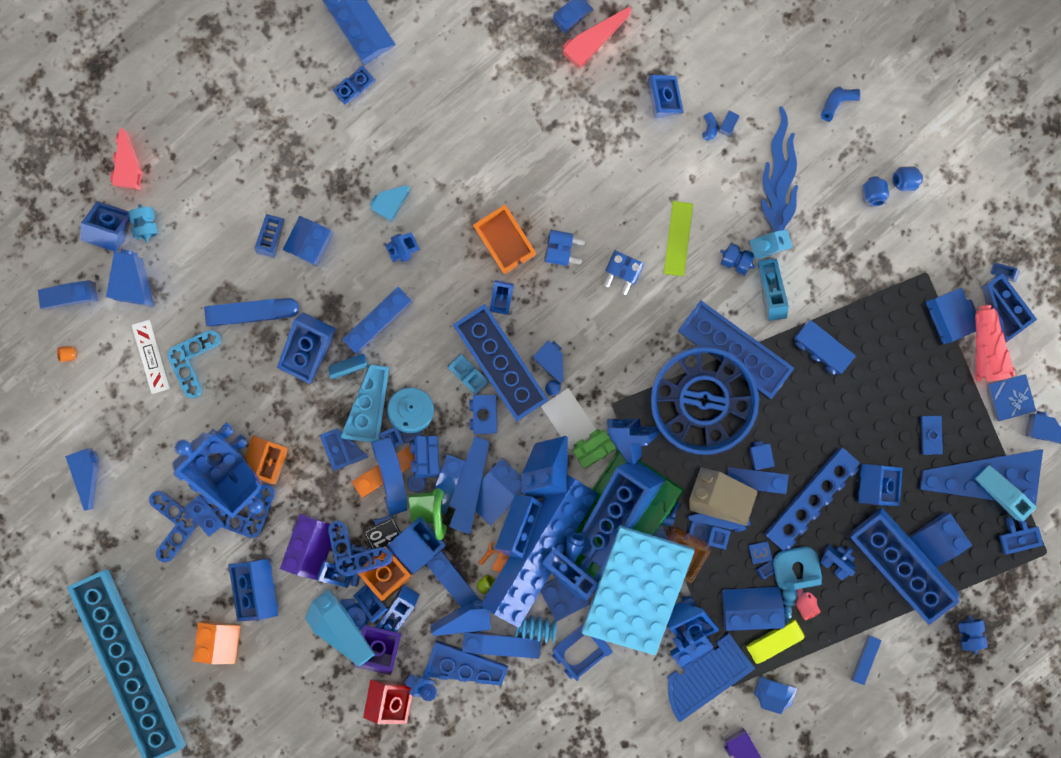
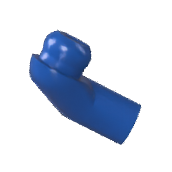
M709 112L703 116L708 125L706 131L702 134L706 141L713 140L719 129L713 113Z

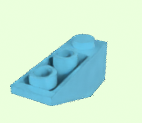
M990 465L975 478L1015 520L1024 521L1037 508L1020 490Z

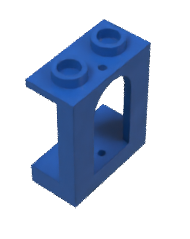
M584 623L552 648L554 652L552 657L558 664L562 662L566 667L564 672L570 679L574 677L576 681L601 659L613 653L606 641L591 637L599 648L577 665H570L566 662L564 656L566 650L584 636L582 634Z

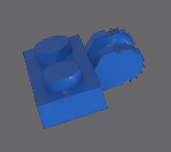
M1012 517L1006 518L1007 528L1010 533L999 535L1003 553L1007 555L1043 546L1039 526L1028 528L1025 520L1018 521L1021 530L1016 531Z
M687 630L684 631V638L687 640L684 643L677 636L673 638L677 647L671 650L670 653L680 667L713 648L711 641L703 631L693 637Z

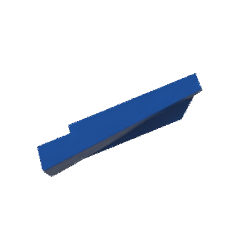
M476 436L449 503L450 507L456 508L449 527L467 534L471 533L489 441Z

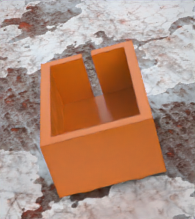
M506 204L473 224L475 231L504 276L518 268V262L524 264L536 256L534 248Z

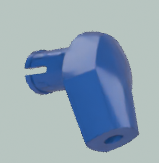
M841 86L834 88L823 106L821 118L830 122L843 101H860V89H843Z

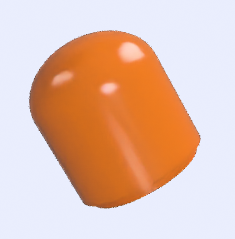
M58 347V360L60 362L74 360L76 357L74 347Z

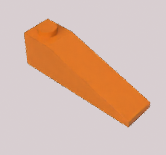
M409 446L396 454L402 473L410 468V462L413 461V454H410ZM379 465L352 481L361 498L383 486Z

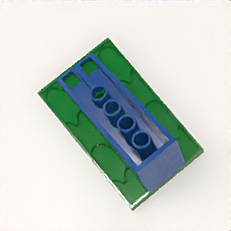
M619 450L591 489L598 495L575 532L585 537L586 544L574 564L598 584L619 526L654 536L684 491L683 488L641 460H638L635 464H628Z

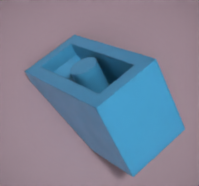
M405 185L380 192L378 196L375 195L371 200L370 205L372 207L370 209L392 223L410 193V187Z

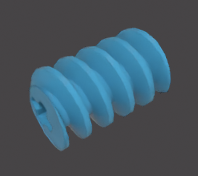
M533 615L528 620L525 616L519 628L517 627L515 637L521 632L523 639L529 634L530 640H533L536 635L538 642L544 637L545 643H548L551 638L554 644L557 630L556 620L549 624L548 618L542 623L541 617L534 621Z

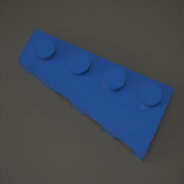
M436 640L423 677H435L442 680L454 679L462 682L473 681L481 684L502 686L508 665L474 653L462 652L460 648Z

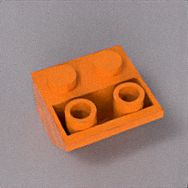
M252 435L245 459L260 480L277 484L289 447Z

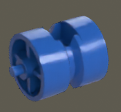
M732 242L727 250H720V253L723 254L720 265L726 268L735 267L736 273L743 276L746 275L748 269H755L756 266L752 262L754 259L753 252L748 250L741 252L740 247Z
M968 615L967 620L958 622L959 632L963 634L961 638L962 650L974 651V654H978L977 650L988 647L987 638L983 635L985 631L983 619H972V615Z

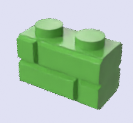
M597 429L589 434L591 438L584 442L581 439L573 444L574 449L572 452L584 470L616 450L615 445L605 430L600 431Z

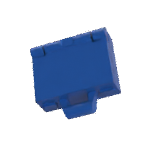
M962 288L926 302L943 345L976 332L974 318L976 310L972 300L966 299Z

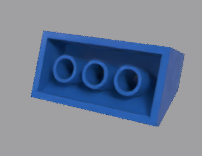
M322 0L364 66L396 46L367 0Z

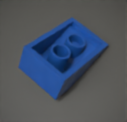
M302 312L293 321L277 368L311 384L337 329Z
M567 436L534 444L522 473V493L537 499L567 492Z
M503 458L481 480L475 509L490 526L510 507L514 496L522 494V476Z
M947 512L942 513L908 536L935 567L957 557L972 546L951 513Z

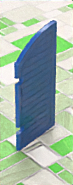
M730 633L716 642L719 646L716 650L711 648L681 667L684 670L681 675L676 670L667 677L669 679V701L679 723L755 669Z

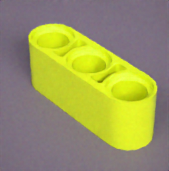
M794 619L789 624H785V628H776L754 640L746 647L755 663L759 664L801 641L805 636Z

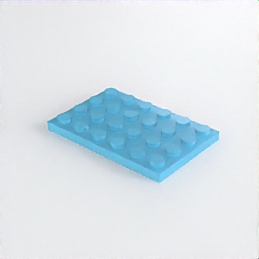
M619 526L583 625L582 634L656 656L693 557L694 548Z

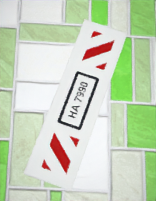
M150 320L133 324L132 329L151 394L170 389Z

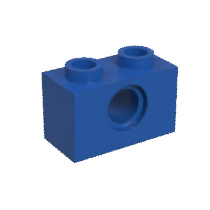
M473 395V399H469V409L473 411V419H470V430H474V434H497L496 395ZM486 409L489 416L486 420L478 418L479 410Z

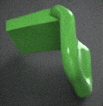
M436 488L433 492L409 495L411 522H414L421 516L426 523H434L435 537L438 540H442L447 530V526L443 524L441 517L443 490Z

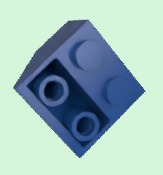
M421 516L387 545L388 549L411 575L446 546L442 540H438L435 537V532Z

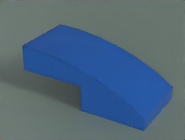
M393 427L380 433L379 436L381 439L390 437L394 448L412 441L416 436H423L421 431L405 433Z
M690 520L686 539L726 550L731 531Z

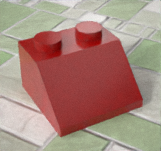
M370 680L363 718L377 724H407L412 695L409 694L411 688L406 684L387 680Z

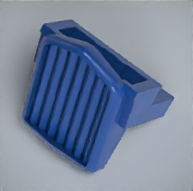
M607 419V430L628 464H635L642 457V446L648 445L660 434L658 426H641L640 419Z

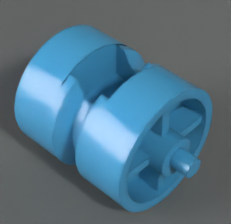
M138 204L137 209L128 211L130 223L134 224L131 228L134 239H145V242H149L148 238L158 235L157 224L153 222L155 219L153 207H142V204Z

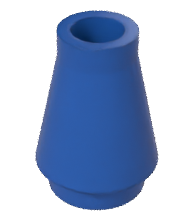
M574 532L567 537L565 557L572 563L576 562L586 544L585 537L582 534Z

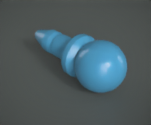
M796 589L783 590L782 592L783 604L786 605L784 609L785 624H789L792 618V606H796L795 600L798 597Z

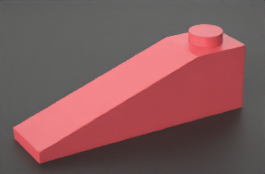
M628 7L577 35L573 40L569 39L563 46V55L580 70L631 15L632 9Z

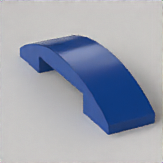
M387 437L371 442L386 497L384 499L388 515L391 516L407 511L403 476L391 438Z

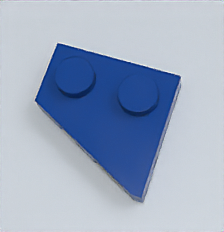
M338 428L319 435L333 471L368 458L367 454L350 439L340 438L342 432Z

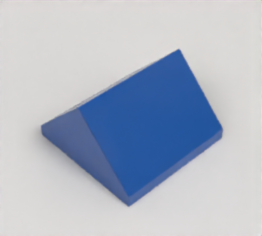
M649 76L647 83L654 118L684 113L677 76Z

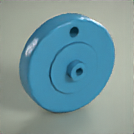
M412 387L403 388L394 393L389 400L387 409L391 424L399 431L405 433H417L424 430L432 421L434 413L433 402L428 394Z

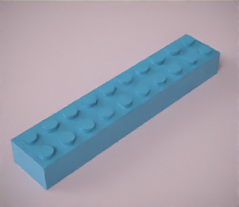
M109 569L68 586L69 594L141 757L164 758L184 748L186 743Z

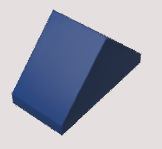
M499 280L494 281L490 305L491 312L509 314L514 289L513 283Z
M327 559L323 561L317 580L348 588L352 576L341 575L336 569L335 562ZM342 567L343 570H345L346 572L348 571V567Z

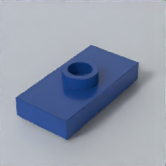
M921 416L922 455L943 454L942 416Z

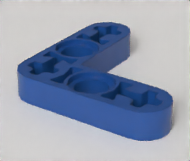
M268 484L262 485L259 493L255 495V498L263 500L264 494L261 493L262 490L269 488L271 496H267L265 502H268V506L263 503V508L265 509L263 516L259 517L249 512L248 517L236 514L234 517L240 520L238 528L231 527V517L228 516L226 525H223L222 528L249 538L258 537L263 530L276 492L274 487ZM217 507L212 508L215 511V513L219 511ZM221 512L219 513V515L222 517L227 516V514L223 515ZM253 517L256 520H262L261 523H256L255 528L258 529V532L250 534L251 530L248 529V527L253 526L255 520H251V518Z
M155 491L149 497L150 505L176 524L156 551V557L159 561L168 562L183 547L197 528L198 523L181 504L163 491ZM161 495V500L164 503H168V500L170 501V503L165 507L164 510L162 508L165 505H163L162 503H155V496ZM171 506H176L179 509V513L175 517L169 514ZM183 512L186 513L183 516L185 519L188 520L192 518L191 523L193 524V527H186L185 525L187 523L183 519L177 521V519H179L183 515ZM174 533L182 535V541L179 544L174 543L172 539ZM170 545L176 547V549L171 548L169 550V557H162V550H167Z
M334 521L330 524L329 536L336 569L341 575L352 576L387 566L391 563L393 559L392 553L384 547L353 555L347 526L341 521ZM337 526L342 528V530H340L339 532L340 537H345V539H339V535L336 532H334V530L337 529ZM345 543L347 546L345 553H338V546ZM382 552L387 554V556L384 557L385 561H382L381 559L374 560L372 557V554L375 558L380 557ZM362 557L369 558V564L366 567L360 566V559ZM345 563H347V564H349V565H352V564H355V565H356V567H354V566L348 567V568H347V570H348L347 572L342 569V567L345 566Z

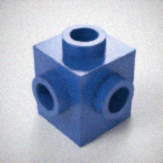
M412 232L401 235V233L391 237V241L385 245L392 262L399 260L402 263L412 259V254L420 250Z

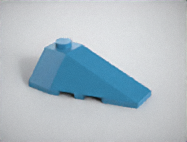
M326 590L312 601L305 619L316 635L359 667L375 655L337 595L330 590Z

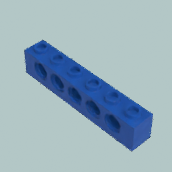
M838 448L764 535L781 550H789L796 542L794 540L798 534L802 535L807 530L809 521L811 519L814 521L821 512L819 510L823 505L827 506L834 497L832 495L836 490L838 492L842 490L846 485L845 480L849 476L852 477L859 470L857 466L860 462L844 448ZM837 466H841L843 469V473L840 476H836L834 473V469ZM828 480L830 483V488L827 491H824L821 487L822 482ZM816 495L818 501L812 506L809 503V497ZM800 509L805 512L802 520H798L796 517V512ZM786 524H790L792 532L786 535L783 528Z

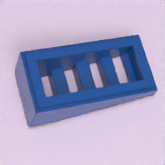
M266 214L254 247L257 254L274 258L284 225V218ZM270 222V223L278 224V226H277V227L270 226V225H268V223ZM267 230H270V231L275 232V234H271V233H268V232H266V231H267ZM264 238L273 239V241H267Z

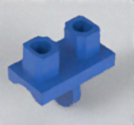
M830 544L825 548L821 564L829 568L833 563H836L839 567L834 573L838 578L843 580L848 575L853 576L856 573V565L852 563L855 557L851 555L853 548L849 546L844 549L839 546L836 550Z
M411 674L405 681V684L411 688L409 694L413 697H421L425 701H432L436 698L437 689L433 685L435 681L431 678Z

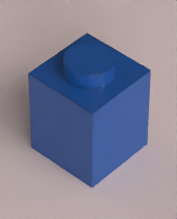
M759 441L754 442L753 447H748L753 470L775 466L770 444Z

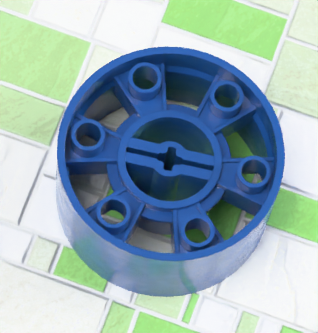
M696 346L674 354L663 364L653 382L651 406L658 428L672 444L682 450L695 454H715L735 446L749 433L757 417L759 395L751 372L738 358L719 348ZM701 353H713L724 357L717 372L702 369ZM689 356L696 358L697 362L693 367H688L685 363L686 358ZM677 361H679L687 373L678 385L663 379L667 370ZM726 364H733L735 368L734 372L730 375L724 373V366ZM744 374L749 385L750 395L733 396L729 382ZM698 380H711L721 387L724 396L711 394L707 390L696 391L687 388ZM663 385L671 388V392L667 396L660 394L659 390ZM706 395L707 399H710L711 401L708 400L705 401L704 404H702L701 400H699L698 398H703V396ZM674 401L679 415L664 424L658 411L657 402ZM745 401L747 403L746 409L738 411L736 409L737 402ZM684 403L697 405L701 409L712 408L720 411L710 418H696L685 409ZM729 412L745 419L743 425L731 437L727 435L720 424ZM675 422H680L683 424V429L680 432H675L672 429V425ZM691 425L705 428L706 445H696L683 441ZM713 430H719L721 437L713 440L710 437V433Z

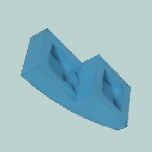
M461 353L447 366L475 395L489 382Z

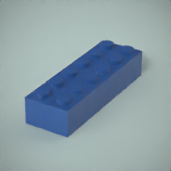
M485 304L453 324L516 422L549 401Z
M880 508L852 530L851 539L928 625L960 603V594L883 508Z

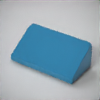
M360 354L329 365L330 378L336 379L368 368L369 365L365 354Z

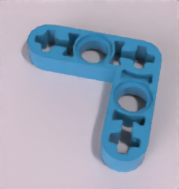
M206 331L170 348L168 351V360L184 394L188 398H198L202 393V386L189 359L207 352L220 344L221 336L216 331ZM210 334L212 336H216V339H214V344H212L211 342H207L203 345V343L200 340V338H202L203 341L208 340ZM192 342L199 344L197 352L193 353L190 351L189 346ZM175 350L181 352L179 358L181 362L186 361L185 364H180L177 358L172 357L175 355ZM183 367H187L190 370V375L187 378H183L180 375V370ZM192 378L194 379V381L190 382L192 386L197 387V390H195V395L193 393L188 392V390H190L191 387L189 383L184 384V381H189Z

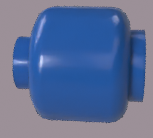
M915 166L899 167L893 174V185L899 191H916L923 182V175Z
M874 176L864 183L863 193L868 204L880 206L886 203V200L889 198L886 180Z

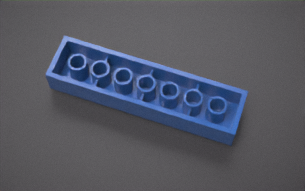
M567 475V492L546 496L543 500V508L524 558L509 557L481 606L519 628L551 574L542 564L543 560L552 548L557 549L561 554L564 553L567 546V537L577 531L598 494L575 478Z

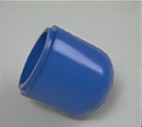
M555 380L549 381L545 387L546 393L552 397L557 396L561 390L560 384Z

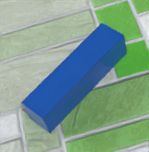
M871 635L867 636L851 677L852 681L865 685L882 640Z

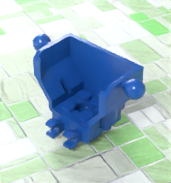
M226 422L218 431L212 429L209 433H202L191 444L184 439L177 441L175 451L179 456L172 462L173 474L182 481L184 479L189 483L188 486L194 492L199 491L208 503H214L218 506L217 509L223 515L228 514L233 518L246 504L251 513L258 514L263 510V502L253 497L259 493L262 484L240 451L248 442L245 441L246 438L242 434H239L230 443L226 438L234 431L232 430L233 427Z

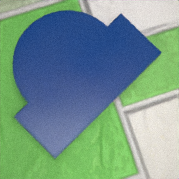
M355 598L341 599V603L359 630L363 629V625L368 624L369 618L361 606L355 603Z

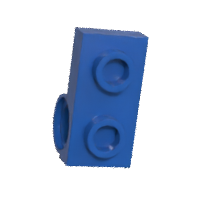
M201 494L184 507L208 537L225 525L212 509V505Z

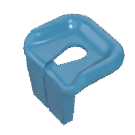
M803 546L782 550L775 556L773 561L775 577L781 589L795 590L822 585L818 554L811 547ZM795 562H800L803 565L802 579L797 580L793 572L792 566Z

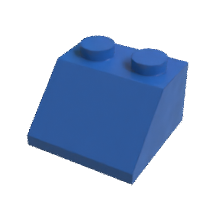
M97 201L81 222L80 241L117 252L123 244L130 226L128 211Z
M299 216L282 250L317 267L334 233L314 221Z
M862 464L860 489L858 492L859 503L900 506L903 468Z

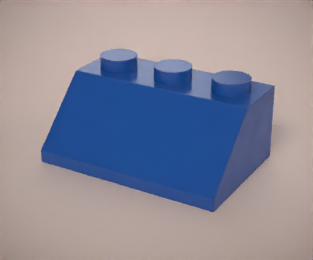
M270 559L229 564L237 622L263 620L278 616V604L275 597V585L272 578Z
M780 587L722 589L723 624L726 631L785 628L784 606Z

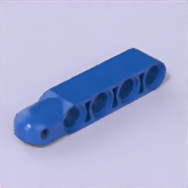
M292 298L205 306L206 326H220L292 318L299 312V303Z

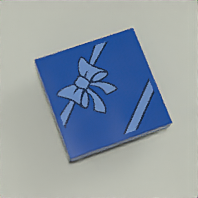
M1026 374L987 384L997 421L1036 411Z

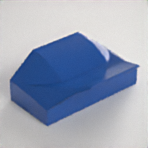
M759 676L754 695L758 698L762 709L782 714L787 707H791L797 687Z

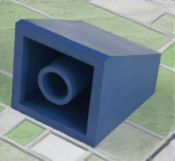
M121 249V252L114 251L106 298L153 307L154 302L143 259L137 257V253H133L130 250Z

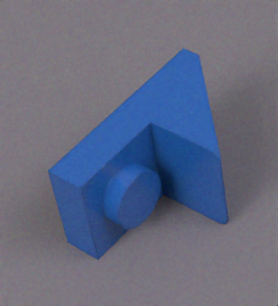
M367 584L353 595L372 623L388 610L387 603L381 601Z

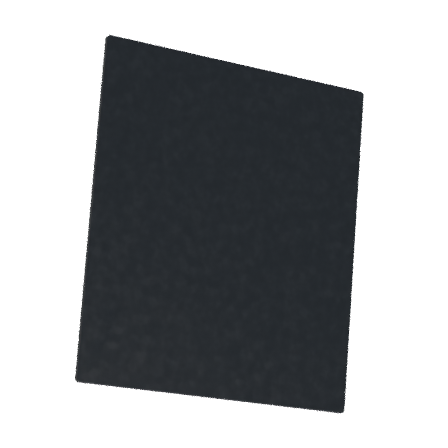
M922 273L811 320L856 355L842 374H831L825 369L826 365L821 361L820 363L816 362L810 357L811 353L806 349L803 351L795 345L796 341L793 338L805 323L760 341L759 343L786 361L794 369L772 399L758 390L759 407L756 420L749 433L735 446L715 454H695L682 450L672 444L661 431L648 445L642 446V457L639 460L684 489L677 500L681 505L676 513L674 524L670 527L664 525L662 527L669 541L692 547L695 550L684 579L696 607L702 608L719 627L720 631L709 635L714 650L719 647L716 642L730 633L755 667L752 672L737 681L732 687L915 610L851 539L852 530L880 508H883L907 536H910L942 513H951L972 546L957 557L936 568L957 592L1047 554L1044 542L1043 546L1007 555L1003 553L999 535L1010 533L1007 528L1006 518L1012 516L997 501L919 489L922 470L1006 456L957 340L944 345L929 312L930 309H928L926 304L927 301L938 297L928 273ZM715 360L703 365L702 369L717 372L721 363ZM724 366L725 374L730 375L733 373V371ZM687 373L681 374L667 381L678 385V383L684 376L687 375ZM740 376L729 382L733 396L750 395L748 382ZM698 380L687 388L696 391L707 390L711 394L724 396L721 387L711 380ZM663 385L659 390L660 394L663 396L669 395L671 388ZM652 387L614 402L612 408L617 419H640L641 426H657L651 406ZM704 395L703 398H698L699 400H701L702 404H704L705 401H711L710 399H707L706 395ZM674 401L657 402L658 411L664 424L679 415ZM739 401L736 404L738 411H744L747 407L745 401ZM684 403L685 409L696 418H710L720 411L712 408L701 409L697 405ZM729 412L720 424L727 435L731 437L743 425L745 419ZM921 416H942L943 454L922 455ZM675 422L672 425L673 431H682L683 424ZM691 425L683 441L696 445H706L705 428ZM713 430L710 433V437L713 440H717L721 437V432ZM759 441L770 444L775 466L755 471L789 475L787 493L757 490V496L749 517L750 525L746 526V530L735 532V529H726L731 531L726 550L686 539L690 520L687 519L686 515L696 513L690 511L689 499L700 468L711 469L727 475L728 467L753 470L748 447H753V443ZM844 448L860 462L857 466L859 470L854 476H849L845 480L846 485L839 492L836 490L832 495L834 497L827 506L823 505L819 510L821 512L814 521L812 519L809 521L807 530L802 535L798 534L794 540L796 542L790 548L807 546L814 549L818 554L822 585L802 589L804 592H810L817 599L820 613L811 619L804 620L796 606H792L791 620H796L805 638L771 658L756 664L746 646L776 628L726 631L723 624L722 589L779 587L776 582L775 573L765 580L760 578L755 569L767 562L752 564L748 545L768 541L772 559L782 551L764 533L837 449ZM862 464L903 468L900 506L859 503L858 492L860 489ZM841 466L835 467L834 473L836 476L842 475L843 469ZM828 480L822 482L821 487L824 491L830 488ZM811 495L809 503L812 506L815 505L818 501L817 496ZM800 509L796 512V517L798 520H802L805 512ZM1030 514L1025 519L1028 528L1036 526L1032 514ZM1012 517L1016 531L1021 530L1018 520ZM786 524L783 528L786 535L792 532L790 524ZM829 544L836 550L839 546L844 549L849 546L853 548L851 555L855 557V560L852 563L856 565V573L853 576L848 575L841 580L834 573L839 567L836 563H833L829 568L821 564V558ZM795 562L792 566L793 572L797 580L802 579L803 565L800 562Z

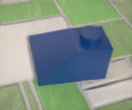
M682 602L674 605L668 621L669 629L682 643L687 641L683 634L686 630L692 637L701 631L706 636L720 631L719 627L702 608Z

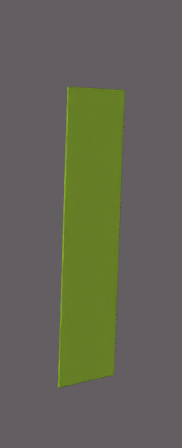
M673 201L663 274L684 277L694 203Z

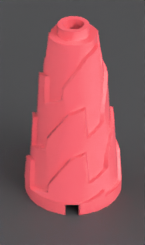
M991 305L979 306V310L976 311L975 379L982 382V378H986V381H995L1011 378L1010 375L1014 377L1015 368L1012 365L1009 350H1007L998 313L995 308H991Z

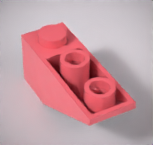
M120 128L119 133L116 134L117 152H114L113 155L115 167L114 171L111 172L110 179L112 185L117 188L140 191L142 170L128 132Z

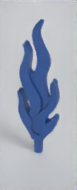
M782 106L779 107L781 124L771 143L774 160L773 174L770 180V163L766 162L762 176L763 190L771 208L765 199H762L761 207L772 232L785 229L792 219L797 206L798 185L793 187L788 205L786 204V194L797 170V159L793 145L795 133H791L787 141V161H785L783 155V139L788 126V118Z

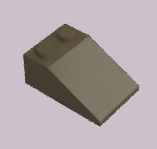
M701 467L689 499L690 511L747 526L757 496V490L721 472Z

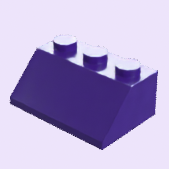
M304 513L299 514L280 569L297 576L317 580L323 561L327 559L332 546L329 536V526L331 523Z

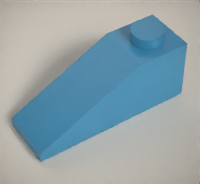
M777 259L758 261L768 321L786 319L789 305Z

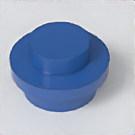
M413 474L408 478L407 486L412 492L419 493L425 489L426 479L414 478Z

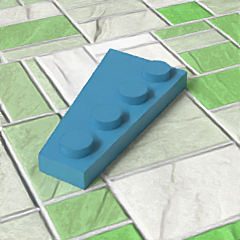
M368 366L340 438L365 442L379 440L389 367Z

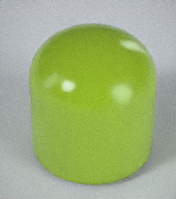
M485 575L477 582L478 591L482 594H487L495 579L490 575Z

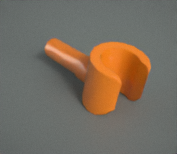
M495 541L488 545V551L478 562L480 565H483L493 553L498 552V550L493 551L491 549V545Z

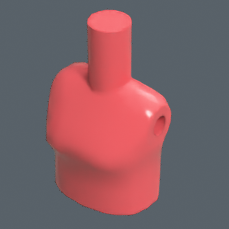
M802 588L796 589L798 597L795 600L796 608L800 611L803 619L808 620L819 614L820 609L817 606V599L810 592H804Z

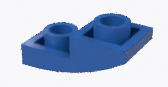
M361 65L349 78H345L332 91L346 105L366 90L376 79L365 66Z

